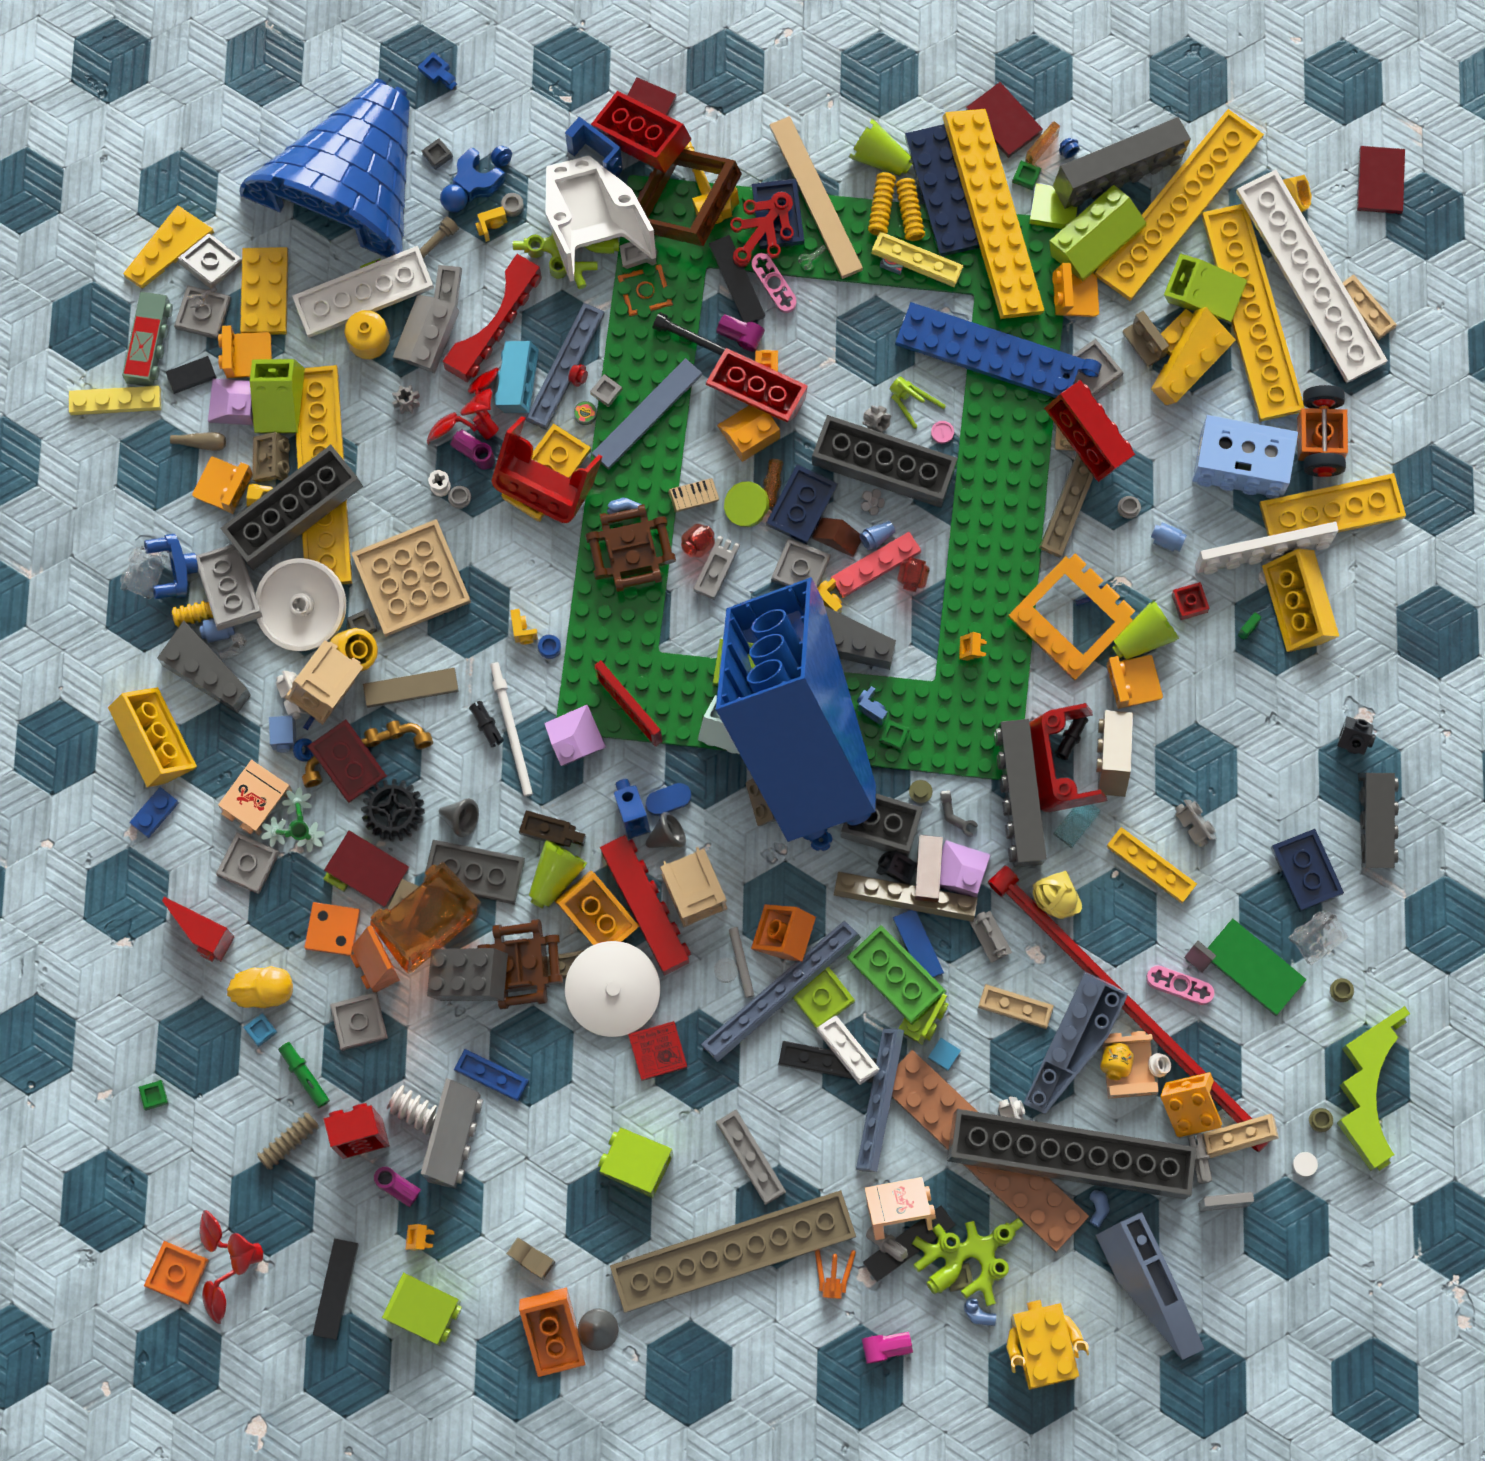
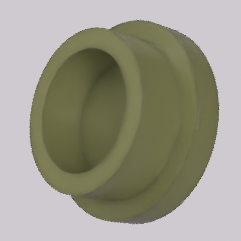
M917 780L911 784L909 796L914 802L926 803L932 797V787L927 781Z
M1344 978L1335 980L1330 986L1331 997L1337 1002L1349 1001L1354 995L1352 983Z
M1317 1108L1311 1112L1309 1124L1317 1132H1326L1333 1125V1116L1327 1109Z

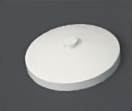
M295 558L278 563L263 576L255 594L263 616L257 618L261 630L273 643L288 650L308 651L319 648L324 640L329 642L338 633L346 614V596L340 580L327 566L311 559Z
M608 941L587 948L574 960L566 976L565 999L569 1011L582 1027L597 1035L618 1037L638 1030L652 1017L659 1002L660 980L654 964L640 949L624 942Z

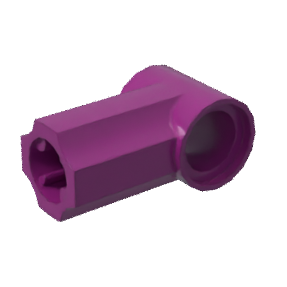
M724 314L719 321L716 333L736 341L745 350L755 352L765 333V329L754 322L745 323Z
M463 429L457 431L453 436L450 445L475 462L478 468L487 470L494 465L495 456L488 444L480 442ZM488 453L485 459H478L481 454Z
M381 1167L374 1174V1181L379 1189L387 1192L409 1208L421 1192L420 1188L395 1173L389 1167ZM382 1173L392 1175V1180L389 1184L383 1185L379 1183V1176Z

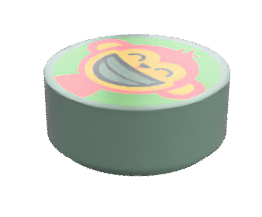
M582 401L575 406L574 417L579 424L589 425L596 420L597 411L593 403Z

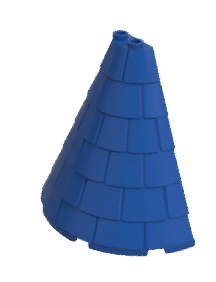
M375 79L372 84L354 96L350 102L329 115L326 120L309 130L306 135L285 148L282 153L268 161L262 168L245 178L240 186V196L281 213L284 207L283 198L354 228L362 248L386 258L403 252L402 237L404 236L406 156H408L410 102L406 98L407 92L400 87L392 88L381 79Z

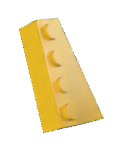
M1207 307L1195 310L1192 320L1182 333L1180 341L1172 350V355L1167 364L1163 366L1151 387V390L1165 405L1177 403L1236 341Z

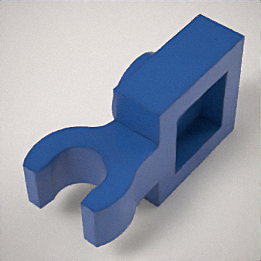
M434 52L418 66L419 71L434 84L440 79L449 90H452L457 85L454 81L456 78L447 72L450 69L449 64Z

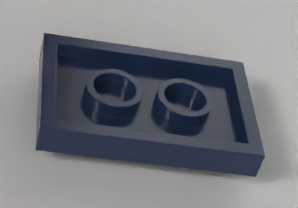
M796 179L752 184L753 200L755 202L771 200L772 196L777 192H786L791 196L793 205L788 212L790 226L794 230L793 238L785 241L780 237L782 227L778 215L773 222L776 241L780 247L803 245L804 234ZM783 199L777 201L780 206L786 204ZM770 210L756 211L755 217H765ZM784 230L783 235L790 236L791 232ZM766 233L759 241L760 249L768 248Z
M797 464L774 506L766 526L807 545L835 493L838 483Z
M1316 829L1271 846V850L1299 912L1344 894Z

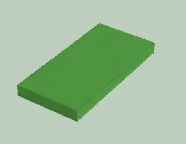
M882 925L847 956V959L911 1025L941 998L942 994L947 993Z

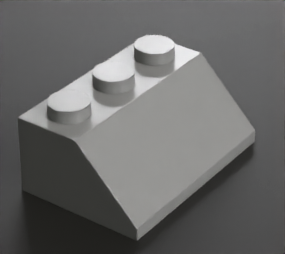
M417 295L393 358L435 374L459 314V309L455 305L435 297Z

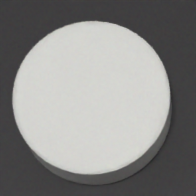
M1302 1152L1293 1159L1292 1167L1297 1175L1309 1177L1316 1172L1318 1162L1313 1154Z

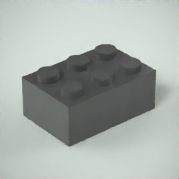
M876 794L875 812L860 824L849 825L845 822L841 830V838L887 852L897 850L909 857L923 807Z
M495 948L432 949L427 996L439 1001H504L508 954Z

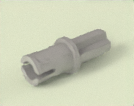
M1193 1135L1188 1137L1191 1147H1197L1195 1157L1197 1180L1199 1184H1206L1212 1181L1208 1162L1210 1156L1206 1152L1204 1135H1196L1198 1145H1196Z
M872 1226L868 1229L866 1233L867 1239L878 1245L880 1251L883 1253L887 1252L900 1262L908 1257L907 1249L895 1241L893 1235H887L884 1232L885 1239L875 1240Z

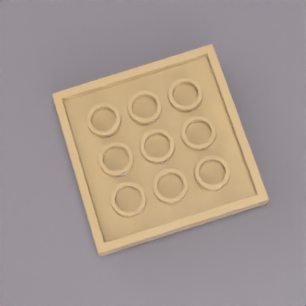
M437 519L351 553L385 637L471 603Z

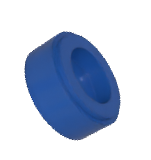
M554 635L543 636L538 642L540 655L546 659L556 658L561 652L560 640Z

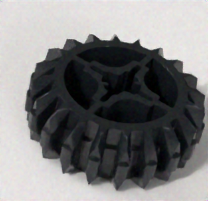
M396 779L392 780V785H389L387 780H384V787L380 788L378 784L374 785L377 790L375 793L372 790H368L367 793L371 799H363V802L368 806L361 807V811L366 813L362 820L368 822L366 824L367 830L373 829V836L376 837L380 834L382 841L386 839L387 835H389L390 842H394L395 836H398L399 840L403 841L402 834L406 833L408 837H411V828L415 831L419 830L415 823H423V818L418 815L425 814V809L421 808L424 805L423 799H418L421 796L419 791L413 792L414 786L412 784L406 788V781L404 780L400 782L399 786ZM398 794L407 797L411 801L412 807L400 804ZM389 795L386 803L378 804L383 797ZM395 803L397 810L394 811L392 818L389 811L392 810V807H394ZM375 814L387 817L389 827L378 823L375 819ZM410 815L405 823L397 826L398 821L402 817Z

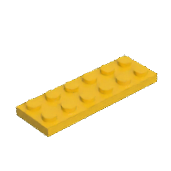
M1394 473L1260 501L1259 504L1268 536L1332 522L1337 523L1339 530L1337 533L1405 519L1406 517Z

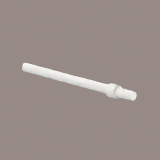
M495 662L490 664L494 679L492 685L494 692H497L523 795L524 797L531 796L533 792L506 692L508 689L506 679L502 677L499 663Z

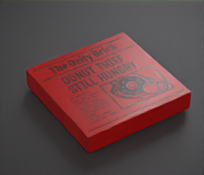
M674 1021L628 1034L641 1081L688 1068Z

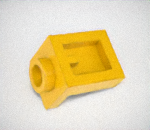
M501 206L477 214L479 222L475 224L479 236L484 235L485 241H490L487 229H497L503 226L504 223H507L504 207Z
M833 578L829 582L825 580L817 588L824 605L841 614L842 601L836 594H830L836 587V581Z
M520 609L510 610L515 643L520 642V644L526 645L537 640V629L525 630L527 629L526 617L520 615Z

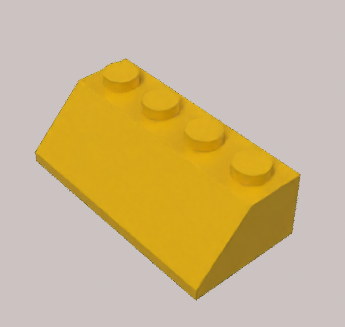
M1296 549L1262 565L1287 652L1322 645L1339 637L1314 550Z
M158 687L122 693L108 707L146 787L166 784L197 768Z

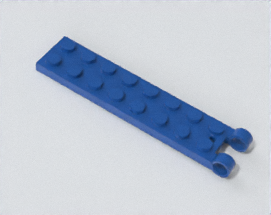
M910 302L895 342L896 346L1056 398L1074 384L1078 372L1089 377H1098L1102 364L1096 360L1082 359ZM1067 374L1070 378L1065 379L1063 376Z

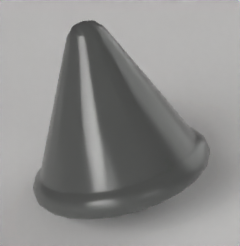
M468 798L441 807L439 814L458 837H466L473 832L477 825L479 808L473 799Z
M668 812L661 814L659 821L646 840V846L649 848H681L686 844V836L681 824Z
M604 1309L588 1311L582 1316L578 1324L579 1338L582 1344L591 1350L600 1351L609 1348L618 1336L617 1320L609 1311Z

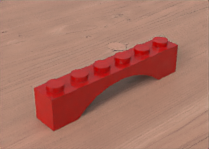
M516 254L505 270V294L495 317L477 334L455 343L443 360L445 370L467 383L471 377L474 378L480 370L479 365L482 361L489 358L495 342H499L505 333L504 329L508 323H513L517 316V310L521 305L524 306L532 288H536L541 282L540 267L519 254Z

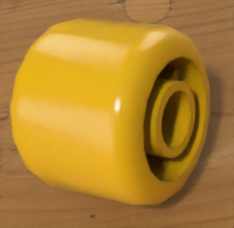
M369 310L356 312L349 317L344 330L349 349L355 356L362 359L380 357L388 348L390 340L384 319L379 314Z
M353 628L336 634L331 639V642L338 646L336 648L338 651L351 660L354 657L361 662L360 665L363 666L361 672L369 669L377 659L378 647L376 640L364 629Z

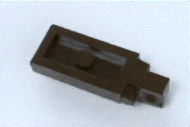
M525 811L519 830L520 835L545 842L546 840L563 847H570L571 843L584 846L586 840L585 834L575 831L576 826L571 825L570 822L531 811Z

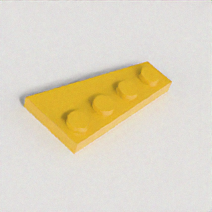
M177 205L123 273L124 277L143 289L165 272V268L170 264L176 263L183 253L208 233L212 235L214 233L213 228Z

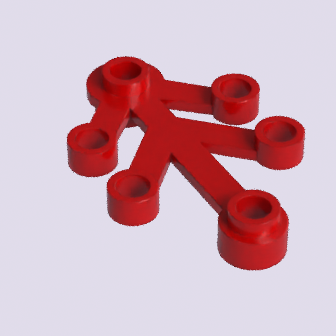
M777 192L772 196L771 200L745 201L743 210L746 214L752 215L756 211L770 210L765 217L745 220L735 217L731 220L730 228L736 233L741 232L743 229L758 227L744 247H739L734 251L733 261L737 266L745 267L750 263L751 252L765 233L768 243L767 255L773 259L780 255L781 249L776 241L773 223L778 215L782 227L780 237L785 241L793 238L794 230L790 226L788 217L793 200L788 193ZM783 199L786 204L780 206L777 201ZM752 204L754 209L751 211L747 210L746 206ZM740 222L741 227L735 228L733 223ZM789 230L791 235L784 236L783 231ZM776 248L778 253L771 254L769 250ZM743 252L746 254V258L740 259L738 254Z

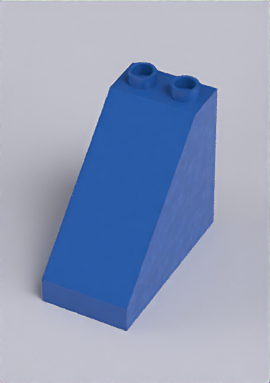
M812 577L726 608L716 711L787 842L801 837L805 840H814L822 836L830 827L845 822L849 825H857L866 821L875 812L876 783L825 605ZM748 654L751 656L755 664V667L753 669H751Z

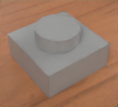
M604 374L591 389L590 394L609 407L621 393L622 387Z

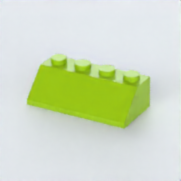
M1113 185L1050 240L1051 256L1060 264L1071 263L1072 273L1084 281L1147 225L1146 221L1130 197Z

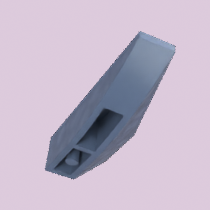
M1084 972L1023 1104L1046 1114L1108 1038L1128 993L1096 976Z
M1141 1212L1095 1235L1116 1280L1181 1360L1205 1350L1177 1284L1143 1213Z

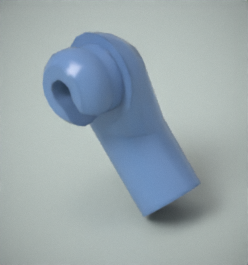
M627 498L616 499L608 504L607 513L612 514L622 510L638 508V505L642 504Z
M1094 1190L1090 1194V1200L1094 1203L1096 1211L1089 1222L1099 1228L1109 1213L1110 1207L1107 1195L1103 1191Z
M975 1298L966 1300L964 1311L972 1323L995 1326L996 1314L983 1312Z

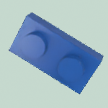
M159 787L129 823L149 838L179 802L163 788Z

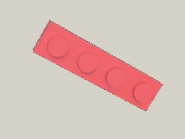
M907 532L831 576V579L833 578L836 581V589L841 597L844 598L920 554L921 549L911 533Z

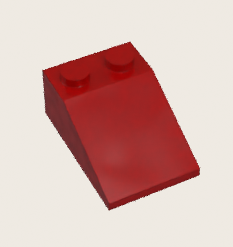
M164 897L162 899L163 903L191 942L197 947L196 952L208 961L213 962L216 959L221 962L234 939L233 934L228 928Z

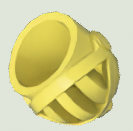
M1067 871L1042 878L1033 884L1034 900L1037 906L1048 915L1064 919L1081 912V900Z

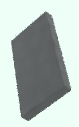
M433 840L422 885L424 887L515 905L525 858Z

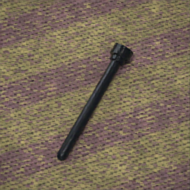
M659 312L653 323L652 328L659 332H666L668 330L722 356L726 349L672 323L668 315Z

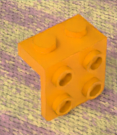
M1062 263L1053 272L1052 278L1056 315L1096 317L1099 314L1097 276L1092 273L1082 281L1072 273L1071 263Z
M231 325L222 326V334L218 335L219 348H222V355H219V368L223 369L227 378L250 377L252 360L272 359L270 333L234 334Z

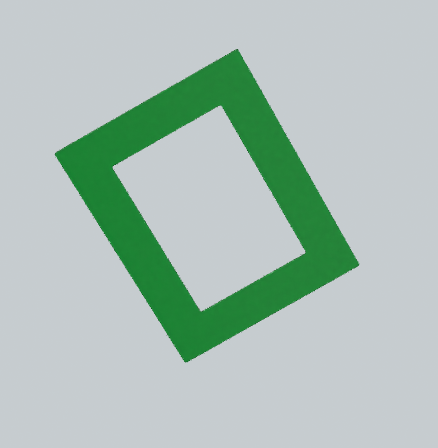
M630 175L628 177L627 186L632 189L637 199L640 191L643 190L649 179L647 176ZM669 179L649 219L691 228L697 217L692 198L701 195L697 182ZM709 183L711 188L713 187L714 183ZM736 186L739 205L733 209L732 217L715 224L704 246L654 235L655 247L657 249V264L655 265L646 262L629 269L623 267L620 245L630 241L625 237H620L602 376L605 374L622 387V391L609 407L598 400L592 452L685 358L693 365L695 364L697 344L668 330L666 332H659L653 329L652 326L658 313L661 312L668 315L672 323L698 335L706 271L709 268L719 269L709 243L730 235L736 249L744 247L757 227L743 229L741 232L736 233L731 230L730 223L735 217H739L742 220L756 218L755 213L748 215L743 210L745 201L753 200L752 187ZM798 192L804 244L780 247V255L775 259L771 258L782 276L972 295L974 297L973 323L1060 351L1063 316L1056 315L1052 278L1053 272L1061 264L1051 256L1050 240L1062 229L1029 224L1031 215L1016 214L1045 311L1041 315L1001 319L980 248L943 256L964 265L955 287L906 267L903 268L901 275L881 268L880 262L882 258L871 254L878 235H873L868 231V226H870L869 220L871 219L870 213H872L871 207L873 206L872 201L874 199L828 195L863 267V271L842 279L801 192ZM892 201L887 234L939 255L925 205L918 204L922 214L921 218L923 220L925 236L917 241H909L905 238V227L901 218L903 214L900 212L899 202ZM748 204L746 208L751 211L754 209V206ZM734 222L733 226L735 228H740L741 223ZM759 242L751 252L750 263L744 267L746 272L755 273L752 268L754 256L760 253L767 254V249L759 248ZM776 248L769 250L771 254L778 253ZM741 252L738 254L740 259L746 258L745 253ZM761 259L758 260V266L756 267L763 268L765 274L775 272L773 269L770 272L767 270V260L764 262ZM661 264L667 283V286L664 288L659 272L656 270V265ZM643 269V274L623 279L624 281L619 283V275L630 274ZM644 281L650 282L652 285H641L639 287V293L644 297H649L652 295V297L648 299H642L636 293V288L638 284ZM628 294L632 310H637L638 315L629 316L628 306L623 295ZM667 299L672 300L673 305L652 311L649 307L666 302ZM967 369L935 679L933 681L844 672L871 767L999 780L1001 775H1003L1002 769L998 770L997 755L1000 750L999 746H995L994 732L1000 722L1025 719L1032 639L1008 615L1038 585L1041 555L1039 547L1043 534L1053 420L1044 408L1055 399L1053 397ZM691 386L609 470L600 463L594 484L585 498L556 718L588 705L603 738L651 743L597 680L595 664L601 660L661 729L662 743L660 744L727 751L717 746H709L698 740L703 717L718 692V686L713 685L717 658L663 653L659 651L669 564L659 566L662 582H649L623 588L624 591L617 592L613 577L595 579V566L590 544L587 543L585 537L589 532L603 531L599 514L606 513L608 515V504L611 501L627 498L645 505L648 521L657 517H666L668 523L666 529L672 548L676 513L668 491L679 487ZM591 452V460H590V463L595 459V458L592 456V452ZM640 517L614 522L609 524V528L613 529L640 523L641 520ZM653 529L650 531L656 557H660L663 555L657 529ZM605 540L598 541L604 568H610L611 565ZM653 571L622 577L621 579L652 573ZM972 632L980 633L981 639L987 641L985 645L980 647V651L985 652L986 656L968 661L959 659L960 637ZM871 686L875 688V694L871 702L877 701L881 703L887 711V718L882 726L858 711L859 703L857 700L864 690L868 691ZM888 719L910 728L901 751L879 742Z

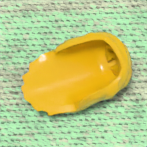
M273 966L250 968L237 973L231 979L227 988V996L231 997V1002H235L239 1007L244 1008L279 1006L286 1003L293 993V983L290 974L284 969Z

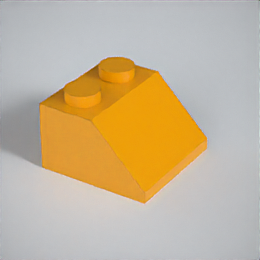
M750 405L717 425L742 462L780 439V428L771 415Z

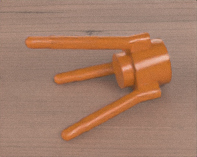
M820 1249L815 1251L819 1291H823L822 1297L842 1299V1293H846V1284L854 1262L855 1250L851 1251L841 1284V1279L836 1278L837 1254H833L831 1278H826L825 1283Z

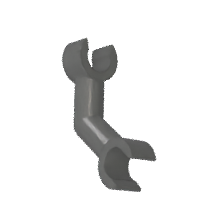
M950 790L941 791L940 797L945 820L962 829L966 836L972 837L973 834L966 830V826L973 825L978 827V824L973 820L965 821L954 815Z

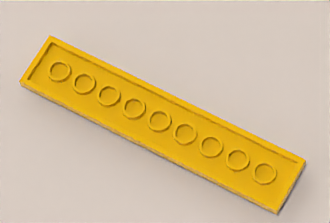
M986 109L945 112L942 118L1000 318L1041 315L1045 310Z
M1227 109L1144 211L1142 217L1147 225L1096 270L1095 275L1097 278L1131 301L1261 141L1264 134Z
M1243 204L1203 212L1202 220L1215 266L1247 280L1232 319V326L1259 421L1298 414L1301 408L1305 407L1251 218Z
M337 365L305 368L298 433H296L298 469L329 445H332L344 460ZM345 500L302 533L304 559L315 560L327 566L335 573L341 584H352L347 500Z

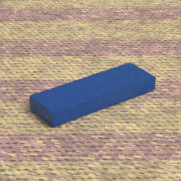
M909 910L893 917L908 953L933 978L944 974L917 912Z
M464 1049L454 1068L455 1072L516 1102H519L529 1082L528 1079L467 1049Z

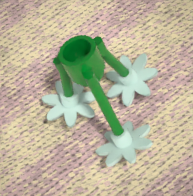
M301 787L296 790L295 794L287 790L286 794L289 799H285L281 803L289 806L288 814H291L296 809L297 820L292 821L289 825V830L282 829L286 823L285 819L277 824L276 818L272 816L270 820L271 825L262 824V827L268 832L264 833L261 839L270 838L269 845L273 847L276 840L284 845L283 836H292L295 840H300L297 843L298 847L306 844L309 852L312 851L313 844L322 847V842L318 838L324 836L325 832L317 831V822L313 823L309 828L303 821V808H312V805L306 802L311 797V794L302 795Z

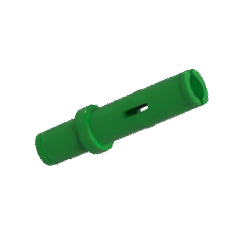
M290 1042L282 1045L278 1050L289 1065L288 1070L290 1073L296 1075L318 1108L326 1105L330 1099L306 1066V1060L299 1056ZM308 1081H310V1083H311L312 1086L314 1087L313 1089H312L311 1086L309 1085Z

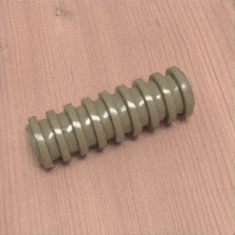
M304 1112L302 1118H297V1123L293 1122L291 1128L287 1127L285 1133L281 1132L279 1138H274V1143L270 1142L268 1148L264 1147L262 1153H257L258 1159L267 1169L272 1170L274 1164L278 1165L280 1159H285V1154L289 1155L291 1149L295 1150L297 1144L301 1145V1141L308 1138V1134L312 1135L314 1129H319L318 1123L309 1113Z

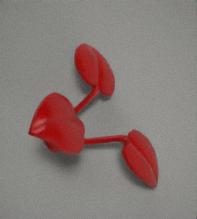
M498 367L478 376L468 388L469 394L475 392L476 396L462 408L460 414L465 416L476 413L477 415L472 420L474 424L457 416L455 412L450 413L437 421L432 427L427 438L428 445L431 441L449 432L456 422H462L474 432L478 430L485 440L498 432L499 427L491 419V415L487 411L491 410L490 401L493 392L490 388L481 392L482 389H485L492 383L499 370Z
M204 1210L200 1221L202 1244L210 1252L216 1251L217 1246L219 1248H228L233 1269L215 1280L214 1284L212 1281H207L203 1287L202 1298L204 1307L211 1319L217 1324H221L226 1311V1298L219 1284L234 1274H244L250 1264L261 1262L263 1260V1249L259 1243L251 1244L238 1233L231 1234L228 1244L222 1243L220 1241L222 1230L218 1221L209 1211Z

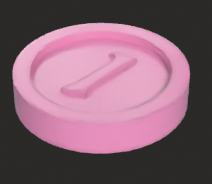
M939 421L933 425L931 436L935 442L946 444L952 440L954 428L949 422Z

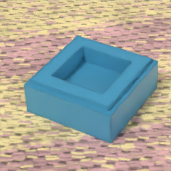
M263 1013L243 1027L258 1047L278 1033Z
M940 1038L928 1059L949 1071L961 1050Z

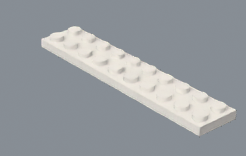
M1277 170L1238 188L1236 193L1345 382L1348 383L1386 364L1388 360Z

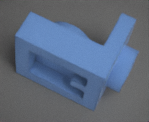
M871 686L868 691L864 690L857 700L859 703L858 711L882 726L887 718V711L881 703L877 701L871 702L875 694V688Z

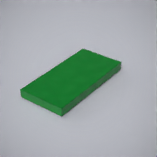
M1233 918L1208 947L1216 955L1211 963L1275 1016L1279 1014L1307 980Z

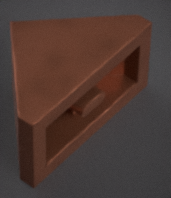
M821 518L812 536V539L851 557H854L861 543L860 533L842 519Z

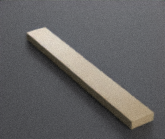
M788 116L771 123L770 130L793 178L797 181V186L841 278L844 279L863 271L856 252L791 117Z

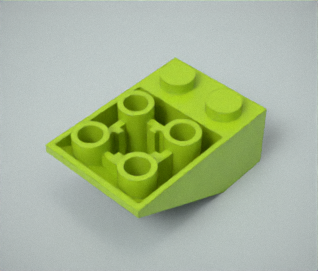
M1180 253L1164 296L1169 304L1192 311L1207 307L1216 318L1232 322L1247 280L1201 259Z
M295 359L252 360L250 391L254 433H298L305 368Z

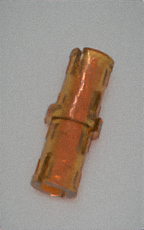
M778 459L769 460L767 476L763 481L764 490L769 498V507L776 505L778 489L782 483L780 477L783 461Z

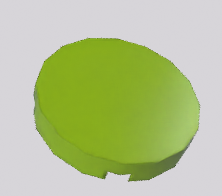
M744 481L734 485L724 499L726 516L732 523L741 527H753L759 524L769 510L767 492L760 485L751 481Z

